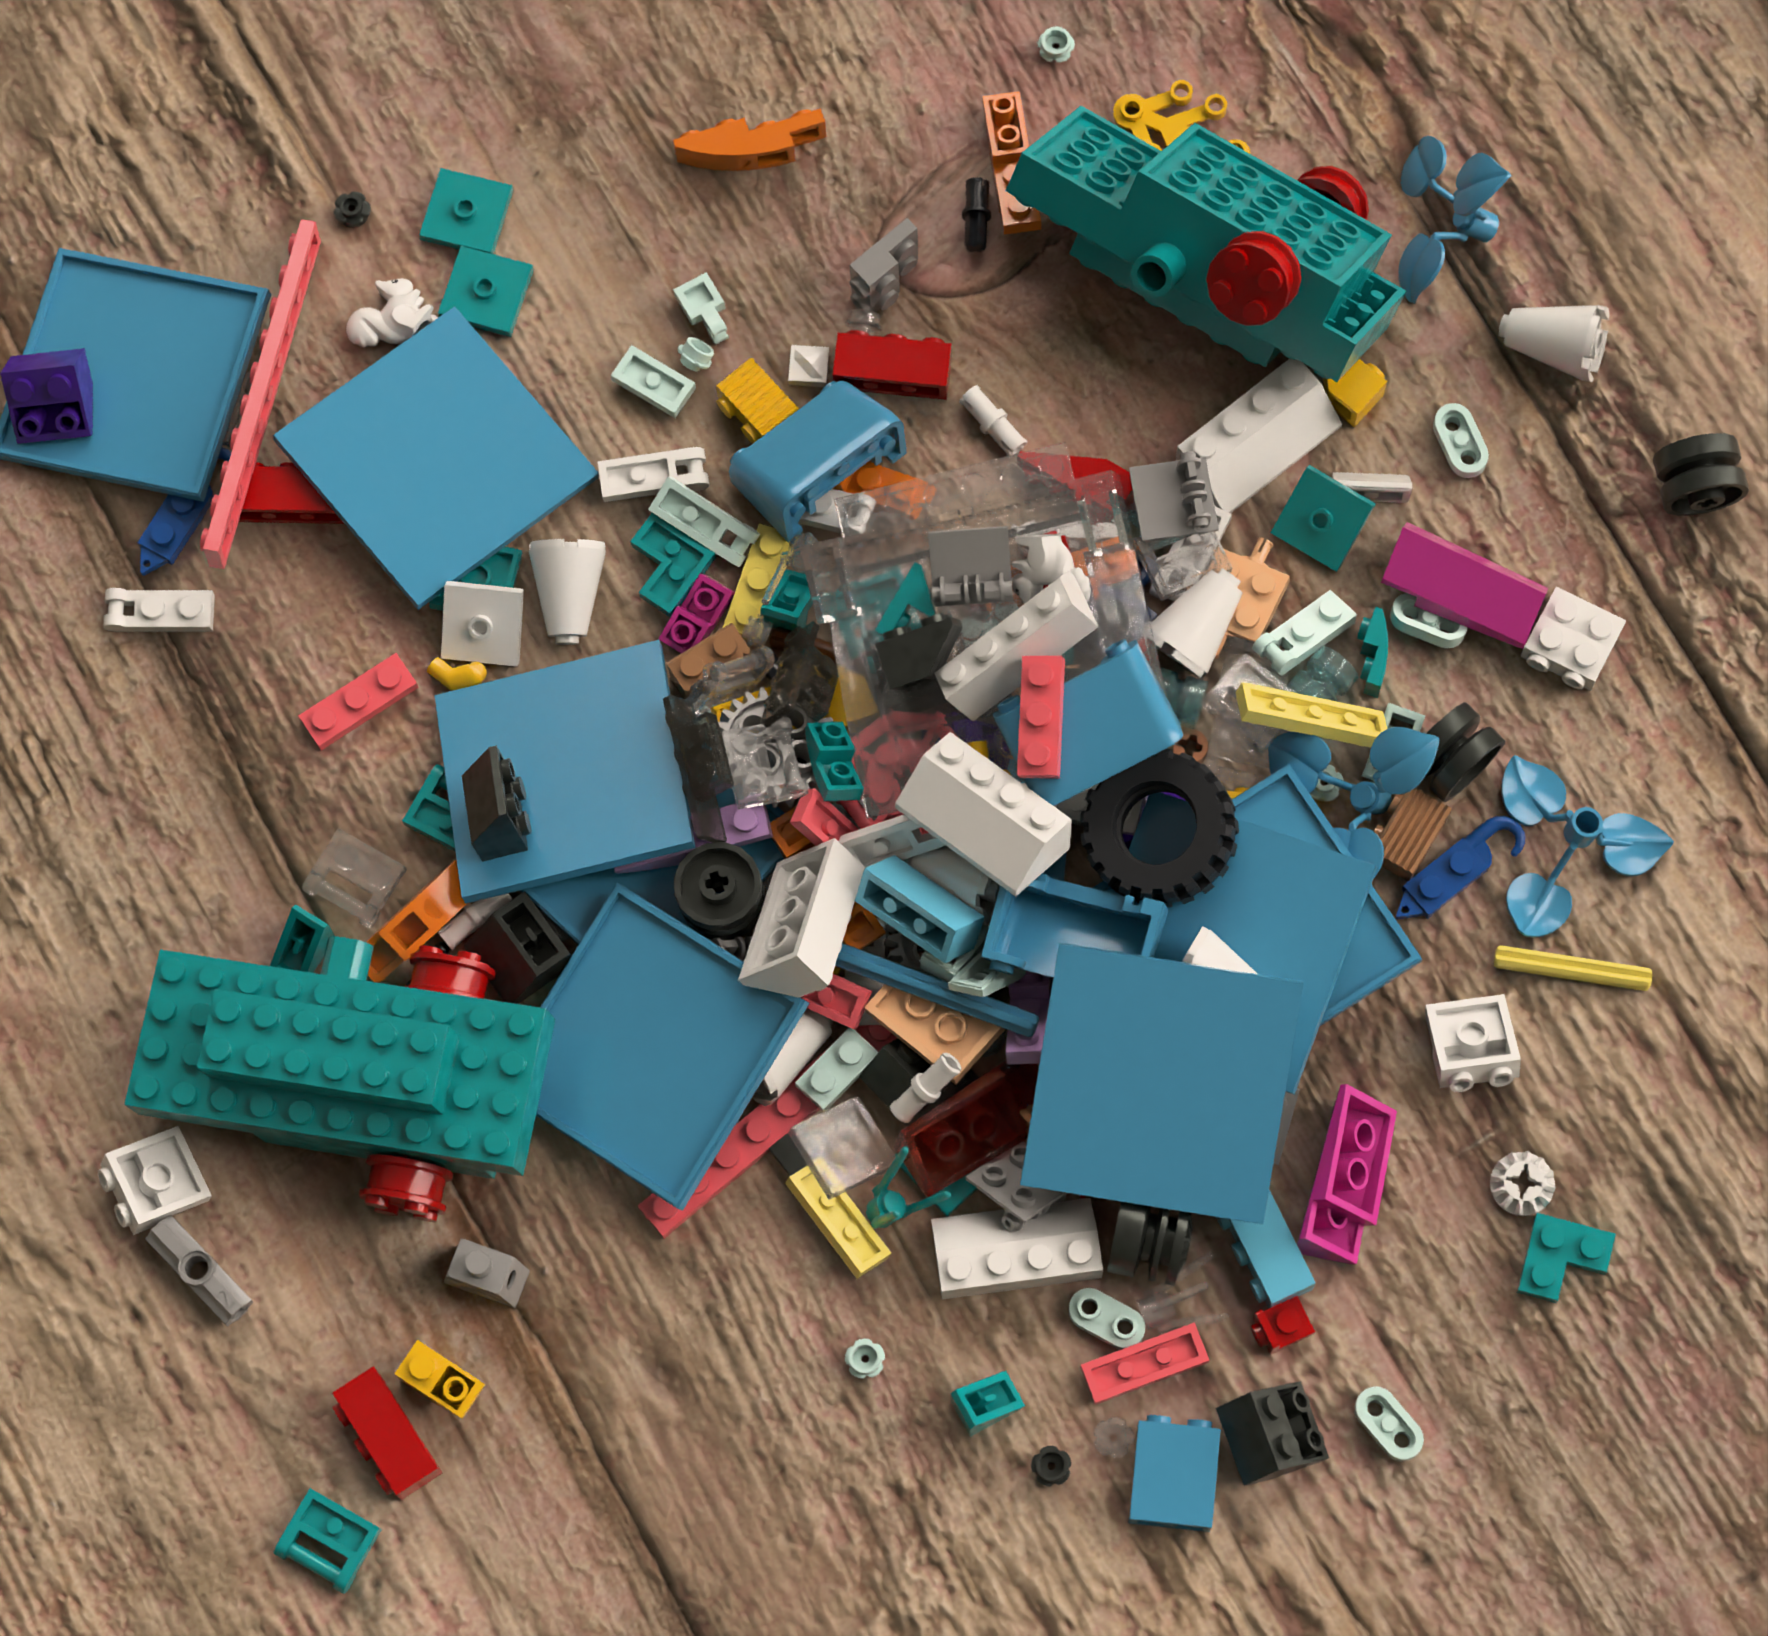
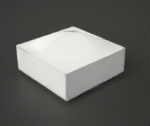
M791 345L789 385L825 387L828 377L829 347Z

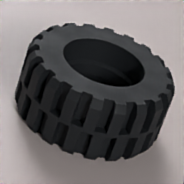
M1164 749L1100 782L1095 790L1089 788L1085 797L1088 805L1086 811H1081L1080 824L1084 828V833L1080 834L1082 846L1088 854L1086 858L1100 878L1121 896H1133L1137 903H1139V900H1143L1144 897L1164 902L1166 907H1172L1174 902L1181 901L1183 904L1194 901V895L1201 891L1206 894L1214 887L1212 882L1218 875L1223 878L1229 869L1226 865L1229 857L1235 856L1237 849L1235 835L1239 834V824L1234 814V811H1236L1234 803L1228 795L1226 788L1206 765L1200 764L1194 757L1183 752L1178 755L1174 754L1171 749ZM1159 792L1174 793L1186 800L1194 811L1197 823L1194 839L1188 849L1171 862L1160 865L1144 863L1136 859L1125 845L1123 839L1125 819L1132 807L1144 797Z

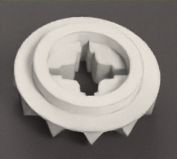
M1529 1151L1511 1152L1498 1161L1492 1171L1490 1178L1492 1195L1499 1206L1509 1213L1520 1216L1535 1214L1544 1209L1552 1199L1556 1188L1554 1171L1549 1168L1544 1158L1533 1155ZM1524 1168H1527L1528 1180L1537 1185L1535 1187H1528L1522 1199H1520L1519 1186L1508 1180L1518 1178Z

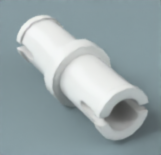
M978 385L969 389L962 396L963 398L959 400L981 424L980 430L985 435L990 434L1007 453L1009 458L1019 453L1025 447L1024 445L1028 443L1006 419L1007 413L1002 408L997 409L980 390Z
M507 893L475 901L472 904L467 903L464 906L465 910L443 926L438 933L453 951L457 945L478 930L491 914L513 899Z
M942 1053L939 1059L924 1073H918L911 1080V1086L897 1100L891 1103L890 1109L893 1115L901 1122L909 1123L927 1103H934L941 1095L940 1090L962 1070L958 1060L949 1053Z

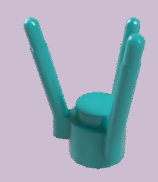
M906 1146L901 1148L880 1183L872 1189L875 1198L868 1202L866 1214L874 1229L887 1228L900 1218H906L914 1212L951 1197V1193L945 1191L907 1205L900 1193L888 1190L887 1187L909 1152Z

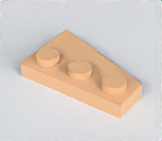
M885 984L864 1007L867 1014L930 1065H933L942 1053H949L954 1056L962 1068L960 1073L951 1080L955 1085L1005 1030L1002 1027Z

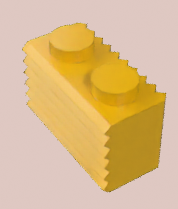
M749 358L716 385L719 398L716 400L718 407L728 418L731 419L735 415L743 424L741 430L752 444L799 410V407L790 400L753 358Z

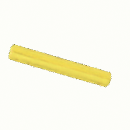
M1502 945L1496 948L1494 955V966L1499 969L1641 991L1649 990L1652 983V970L1645 967Z

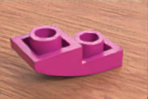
M700 573L682 606L676 607L658 640L680 653L703 641L714 630L732 601L735 592L709 576Z

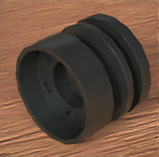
M1121 1202L1107 1272L1133 1277L1140 1260L1148 1262L1149 1281L1155 1282L1158 1265L1160 1264L1168 1266L1165 1284L1175 1286L1176 1279L1186 1265L1193 1231L1191 1213L1179 1211L1177 1219L1168 1217L1170 1209L1161 1208L1159 1214L1150 1213V1206Z

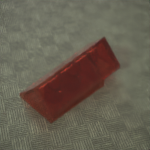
M1005 1060L900 1131L894 1149L899 1153L902 1147H908L909 1152L903 1162L925 1196L930 1197L1028 1138L1027 1127L1019 1112L1021 1109H1026L1028 1105H1033L1039 1070L1036 1063L1007 1064V1060Z

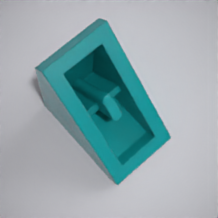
M294 905L289 913L270 966L314 973L325 956L328 938L335 936L330 926L298 905Z
M1006 1370L958 1388L950 1393L951 1403L970 1437L1025 1407Z

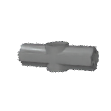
M172 1215L161 1220L151 1229L145 1240L226 1326L238 1321L248 1311L253 1301ZM202 1261L207 1262V1274L201 1279H191L190 1271L193 1265Z

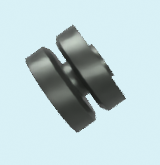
M1709 433L1692 436L1671 443L1655 453L1653 463L1657 478L1661 482H1665L1660 493L1664 510L1668 514L1689 516L1709 513L1735 504L1747 496L1749 487L1745 472L1742 468L1736 467L1741 460V453L1738 441L1734 435Z
M1466 702L1455 707L1426 733L1435 735L1440 739L1435 760L1426 776L1437 770L1432 777L1430 789L1443 802L1449 801L1466 788L1498 755L1506 742L1492 727L1482 728L1473 734L1478 728L1481 716Z
M713 842L701 845L691 850L679 863L674 876V895L687 925L702 936L711 940L713 938L733 940L735 937L748 933L757 923L765 900V889L753 858L741 847L726 842ZM718 890H724V892L720 894L715 893Z

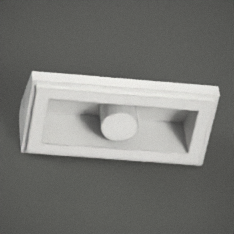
M1332 473L1333 479L1372 502L1407 503L1412 491V482L1408 475Z

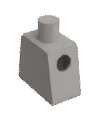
M461 1238L444 1283L516 1309L530 1270L513 1256ZM512 1273L511 1281L507 1286L508 1278Z

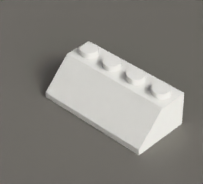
M1288 359L1178 445L1176 461L1181 460L1180 455L1189 451L1195 452L1198 458L1206 457L1214 506L1232 513L1342 426V422L1320 381L1303 362Z
M1070 571L1063 574L936 671V678L946 700L974 722L1021 686L1022 656H1061L1099 626L1074 574Z
M951 732L922 756L895 802L897 810L1014 896L1022 892L1070 849L1071 818Z
M836 838L777 862L738 979L741 984L798 998L814 991H821L829 986L833 978V970L838 954L842 949L846 928L851 920V912L865 866Z
M1091 1198L1055 1202L1050 1205L1047 1212L1041 1213L1038 1218H1030L1020 1230L1013 1229L1009 1231L1003 1226L1002 1217L1004 1216L1005 1209L931 1219L942 1299L1102 1278L1103 1265Z

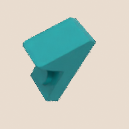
M914 562L877 625L875 631L881 636L887 631L902 626L907 628L912 619V616L908 614L911 607L927 617L936 615L925 571L920 564Z
M785 569L761 606L760 614L767 626L771 628L781 627L805 634L808 611L821 591L822 579Z

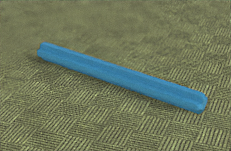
M842 943V949L838 954L835 964L839 968L1026 1037H1032L1037 1030L1039 1017L1034 1013L988 996L979 997L949 990L947 981Z

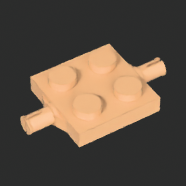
M1258 538L1250 557L1240 556L1219 547L1206 572L1207 574L1210 570L1219 573L1222 568L1241 581L1237 588L1243 592L1215 655V659L1219 658V654L1227 639L1240 640L1253 646L1255 641L1266 632L1287 589L1290 576L1269 568L1264 563L1270 549L1273 547V543L1269 540L1265 542L1264 538Z

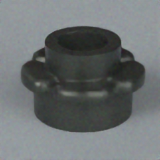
M353 191L349 195L342 194L335 201L336 209L334 210V215L338 222L343 223L347 227L356 228L367 221L371 212V206L369 202H366V197L362 193ZM350 206L355 207L354 211H349L348 209Z
M1046 1446L1040 1450L1038 1455L1033 1457L1031 1469L1036 1473V1480L1044 1486H1052L1055 1483L1061 1485L1069 1478V1467H1071L1072 1463L1067 1452L1058 1450L1056 1446ZM1049 1463L1055 1464L1056 1467L1054 1470L1048 1469L1047 1466Z

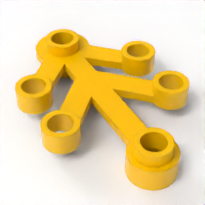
M1178 80L1172 84L1169 91L1147 99L1136 94H1127L1120 97L1114 104L1113 118L1119 127L1126 131H1131L1134 136L1162 151L1159 145L1152 143L1147 128L1160 132L1167 147L1194 123L1198 124L1209 119H1222L1227 111V101L1222 95L1213 94L1205 100L1204 105L1166 118L1156 114L1155 112L1174 104L1176 106H1185L1190 103L1193 93L1191 84L1184 80ZM1182 89L1185 90L1188 93V95L1185 97H1178L1175 95V91ZM1217 103L1221 105L1222 109L1220 111H1213L1209 106ZM1134 107L1138 109V113L1130 115L1125 110L1126 108ZM1237 139L1228 141L1250 154V149L1245 142Z

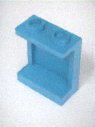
M1147 1415V1421H1138L1128 1524L1203 1532L1211 1531L1221 1429L1212 1428L1211 1421L1189 1419L1187 1425L1171 1424V1417L1161 1415Z

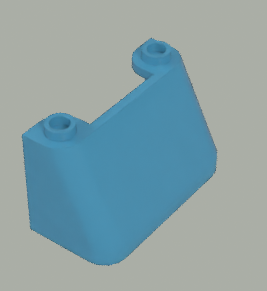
M832 381L821 390L818 396L748 448L739 449L730 460V481L787 542H790L803 532V528L799 525V520L805 511L810 515L816 512V500L871 460L877 466L882 462L881 456H885L893 464L907 454L904 425L892 411L847 381Z
M1123 639L1110 645L1104 650L1107 656L1101 660V664L1064 683L1060 779L1023 778L1030 790L1051 805L1055 806L1172 746L1183 737L1181 724L1136 639L1130 643ZM1014 695L997 705L998 711L993 713V717L1017 765L1020 698L1018 695Z
M1042 873L1039 878H1036L1017 896H1014L1000 885L981 957L991 961L989 969L1013 975L1014 968L1051 978L1054 977L1059 942L1154 958L1166 921L1168 908L1161 901L1144 897L1143 900H1139V903H1137L1133 896H1121L1050 878L1047 874Z

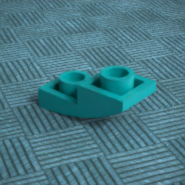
M1375 607L1371 619L1363 618L1357 639L1363 641L1360 654L1369 656L1366 657L1359 678L1366 681L1363 694L1378 698L1387 665L1388 631L1383 609Z
M807 723L805 734L809 758L823 801L860 800L864 787L851 761L856 749L844 723Z

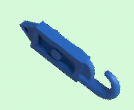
M221 447L218 459L229 461L231 452ZM210 485L204 502L168 494L137 542L141 548L140 573L142 576L167 563L174 564L211 506L214 495Z
M1495 816L1486 820L1465 838L1459 840L1403 885L1402 891L1404 894L1395 919L1425 916L1428 919L1487 872L1492 864V854L1485 841L1499 830H1508L1515 836L1516 842L1511 850V855L1516 857L1523 850L1526 842L1525 832L1521 825L1510 817ZM1401 909H1407L1408 913H1403Z

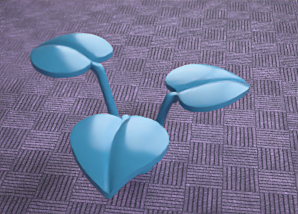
M1424 136L1419 141V145L1415 146L1408 156L1401 174V186L1404 193L1411 197H1419L1429 186L1439 195L1453 203L1455 211L1453 224L1458 232H1435L1430 238L1421 233L1416 235L1405 248L1399 263V282L1401 288L1406 290L1405 297L1407 300L1414 304L1418 296L1436 278L1443 265L1445 249L1443 243L1439 240L1458 239L1465 242L1468 236L1485 243L1495 236L1499 227L1498 216L1480 207L1512 176L1491 156L1477 153L1469 158L1460 169L1456 178L1458 190L1452 195L1434 180L1445 169L1447 155L1442 142L1432 136Z
M1393 727L1384 730L1376 737L1370 750L1371 764L1378 770L1373 774L1374 782L1363 781L1355 785L1322 772L1329 765L1332 756L1328 745L1320 737L1298 732H1286L1275 737L1268 746L1270 774L1272 775L1290 764L1309 793L1313 792L1316 788L1318 778L1350 791L1351 804L1361 814L1350 822L1348 830L1344 828L1333 829L1353 858L1377 866L1375 878L1384 859L1383 843L1373 830L1368 828L1357 829V826L1364 821H1369L1371 814L1379 815L1386 812L1392 802L1391 794L1402 795L1408 793L1422 782L1435 760L1440 739L1435 735L1405 727Z
M1516 755L1510 759L1506 766L1501 784L1502 801L1507 813L1516 822L1529 827L1538 824L1543 817L1551 823L1567 822L1564 826L1563 834L1569 846L1548 880L1546 881L1541 875L1536 873H1525L1513 880L1507 890L1506 905L1518 932L1525 937L1546 936L1559 929L1568 919L1572 909V896L1568 890L1554 885L1577 848L1589 846L1596 838L1598 845L1605 846L1603 858L1606 864L1618 874L1632 877L1644 874L1650 870L1674 843L1672 838L1659 827L1631 814L1617 813L1605 818L1603 821L1601 815L1596 810L1583 807L1575 811V813L1568 810L1565 814L1553 815L1562 809L1566 801V788L1560 777L1552 770L1542 765L1528 762Z

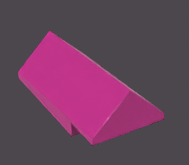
M1408 522L1401 530L1381 581L1385 585L1416 596L1417 599L1414 606L1521 649H1524L1548 591L1547 587Z
M1348 1084L1340 1085L1335 1099L1297 1246L1303 1255L1346 1264H1357L1364 1226L1377 1224L1397 1111Z

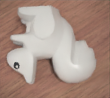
M394 279L386 282L378 280L375 282V286L380 295L388 301L381 311L371 307L360 308L354 311L348 320L346 333L348 339L353 344L363 348L366 346H376L380 340L397 345L408 340L438 317L431 315L434 307L430 304L419 309L424 298L419 297L421 292L418 289L413 290V284L410 280Z
M1030 534L1029 536L1015 537L1016 543L1027 548L1028 552L1027 559L1012 562V567L1022 571V573L1012 578V587L1024 604L1043 590V585H1050L1068 571L1074 574L1086 601H1088L1091 594L1089 578L1084 575L1081 568H1074L1072 555L1062 543L1061 534Z

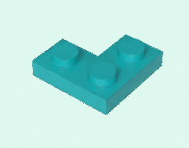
M654 513L650 514L630 541L631 547L659 565L639 591L640 598L670 618L676 607L680 606L687 597L699 574H704L716 559L713 551Z
M1536 1213L1516 1293L1556 1303L1559 1299L1566 1265L1605 1275L1608 1270L1616 1234Z

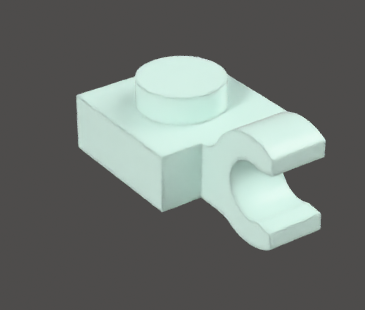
M707 272L673 289L675 298L692 326L703 321L715 345L729 338L726 333L727 327L718 312L725 309V303Z

